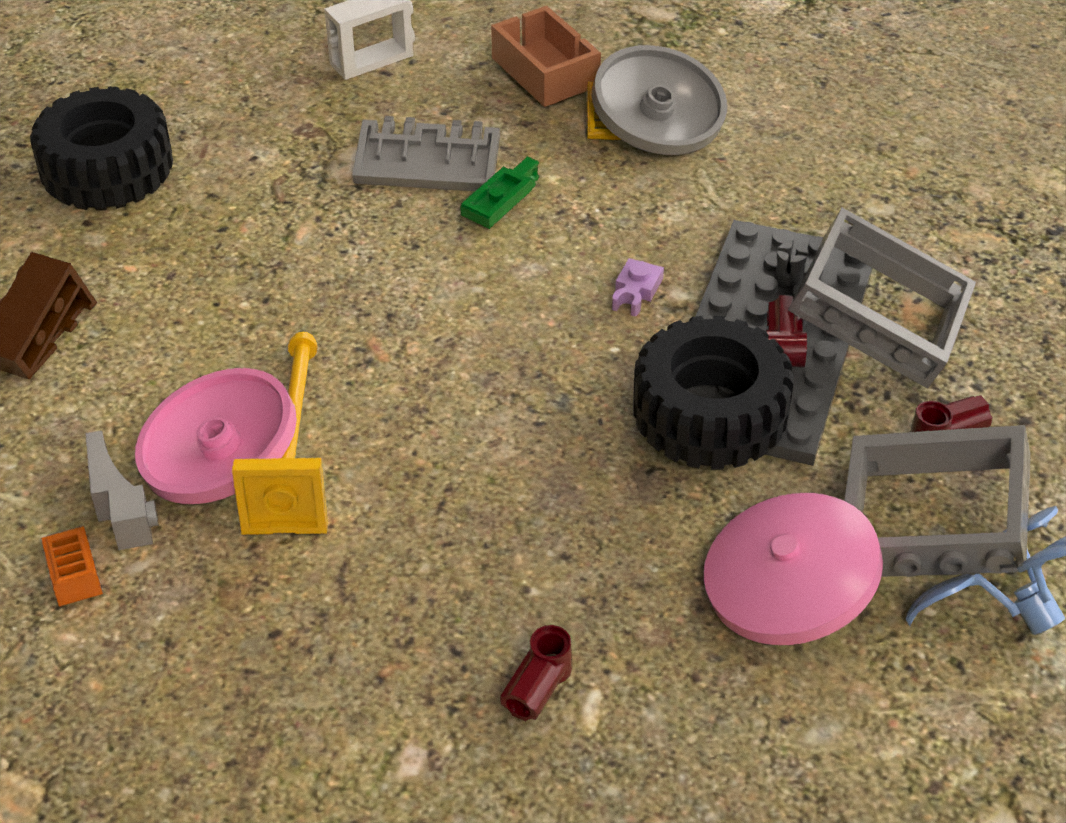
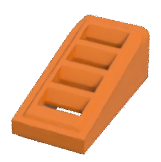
M84 526L41 538L59 607L103 594Z

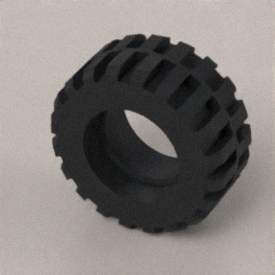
M108 86V89L93 87L89 88V91L81 93L79 90L72 92L67 98L60 97L53 102L52 107L47 106L41 111L39 117L34 122L30 134L36 166L45 190L60 202L68 206L74 204L78 209L87 210L88 207H93L98 211L107 210V207L116 206V209L125 207L126 203L131 201L137 203L143 200L147 193L153 194L160 187V183H164L173 165L172 149L163 110L143 93L139 95L135 90L128 88L124 91L112 86Z
M714 315L713 319H703V316L691 317L689 322L683 323L679 320L671 323L667 327V331L661 329L650 338V341L643 345L639 352L638 360L635 362L633 416L636 418L638 430L645 438L647 437V442L658 452L664 450V455L668 459L676 463L679 459L686 461L687 466L699 469L700 465L711 466V470H723L724 465L732 464L736 468L746 465L750 458L754 461L768 453V448L772 449L779 443L789 421L794 375L792 373L791 361L784 353V349L774 338L769 340V335L759 327L755 329L750 328L746 321L739 319L733 322L725 320V316ZM700 385H716L733 390L739 395L723 399H711L697 396L686 389Z

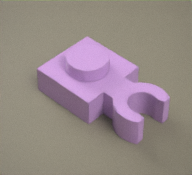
M629 258L616 280L612 310L617 311L622 304H631V315L637 316L641 311V299L651 302L663 280L664 267Z

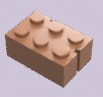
M547 5L522 14V46L520 45V19L517 16L491 25L492 59L542 106L553 105L559 101L582 94L587 91L588 82H594L601 65V52L585 38L581 39V35Z

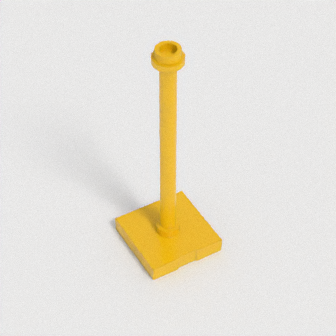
M308 332L296 333L288 343V352L293 357L288 394L294 403L297 418L296 429L289 447L281 458L234 459L232 475L242 535L273 533L327 534L328 515L321 458H295L308 362L316 355L318 348L315 338Z

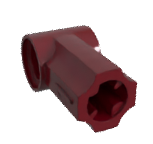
M779 295L776 300L768 304V330H766V333L769 335L768 339L774 338L784 349V353L789 357L792 367L805 368L807 332H803V318L788 311L793 302V296Z
M981 395L976 397L970 396L948 404L938 401H924L916 408L910 432L986 428L991 426L993 417L990 414L989 403Z
M545 625L538 628L532 634L530 650L500 695L501 705L507 708L512 716L525 722L529 719L536 720L557 685L566 681L571 675V637L565 629L556 625ZM548 654H556L555 656H546Z

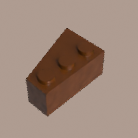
M31 252L24 265L18 269L13 284L7 294L0 300L1 371L30 380L55 352L57 345L54 342L64 331L71 333L78 325L75 318L83 309L92 310L97 304V301L71 263Z

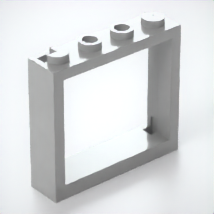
M842 207L825 233L788 311L928 389L948 362L976 282ZM844 220L849 221L853 225L851 226L850 224L844 222ZM833 247L840 249L945 308L933 342L925 340L818 280ZM954 281H956V282L962 284L963 286H965V288H964V290H963L962 292L960 291V290H961V286L955 284Z
M1025 425L853 436L844 501L853 505L862 513L868 476L1010 469L1007 532L878 537L883 557L881 577L1019 572L1017 567L1027 560L1031 454Z

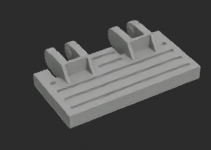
M385 116L382 133H378L377 120H362L352 174L354 184L476 191L495 174L500 142V128L485 127L482 139L483 122L474 121L472 137L468 139L461 138L463 133L461 120L452 121L450 137H446L445 124L416 123L415 128L414 117H406L403 134H393L395 131L394 116Z

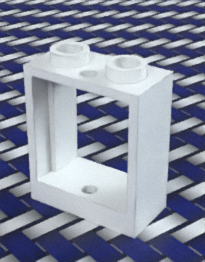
M348 0L324 8L330 65L345 80L413 56L415 34L411 26V14H413L411 0ZM392 14L393 38L354 51L352 27Z

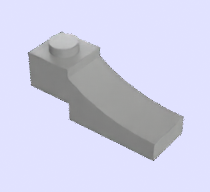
M102 430L85 433L90 493L98 522L111 520L118 550L153 544L151 527L159 526L155 501H146L143 485L133 486L117 470L108 454Z

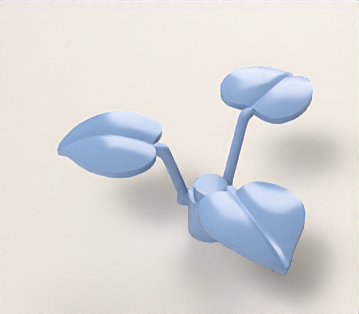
M1057 507L1046 508L1028 518V531L1038 527L1046 528L1049 521L1057 514ZM1066 536L1031 557L1027 549V560L1021 563L1017 569L1019 573L1027 570L1031 582L1014 592L1017 597L1015 602H1012L981 574H962L945 580L921 594L908 610L906 616L908 625L912 624L916 615L924 608L966 587L974 585L982 586L1009 610L1012 617L1021 613L1033 635L1058 625L1065 619V616L1046 585L1041 566L1046 561L1066 556Z

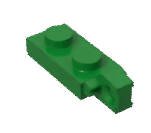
M527 156L514 169H508L503 166L461 203V216L490 229L535 187V182L539 179V161Z

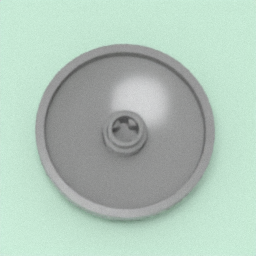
M638 45L624 48L611 54L600 65L592 87L593 105L603 124L626 143L652 153L680 155L704 148L717 137L727 114L726 95L715 75L696 59L666 47Z

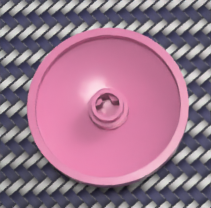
M233 368L199 377L168 396L144 423L135 447V461L138 471L155 494L174 503L203 504L235 494L232 475L234 459L281 458L284 455L296 429L297 418L294 403L284 385L277 378L257 369Z
M817 493L782 495L760 502L743 511L731 520L717 535L705 560V590L719 619L738 635L769 645L806 643L838 631L855 619L866 608L876 593L883 571L882 551L872 524L853 505L836 497Z

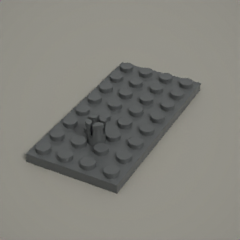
M733 220L696 316H703V319H713L714 315L725 316V320L733 322L739 319L746 321L750 328L755 329L759 327L766 332L768 330L767 311L769 302L776 300L779 295L795 297L823 237L757 225L752 222ZM833 247L818 280L862 304L873 268ZM803 319V332H807L805 368L792 367L794 385L787 429L782 433V439L772 449L768 448V453L765 455L814 466L850 345ZM700 385L686 389L692 394L711 399H723L739 395L733 390L716 385Z

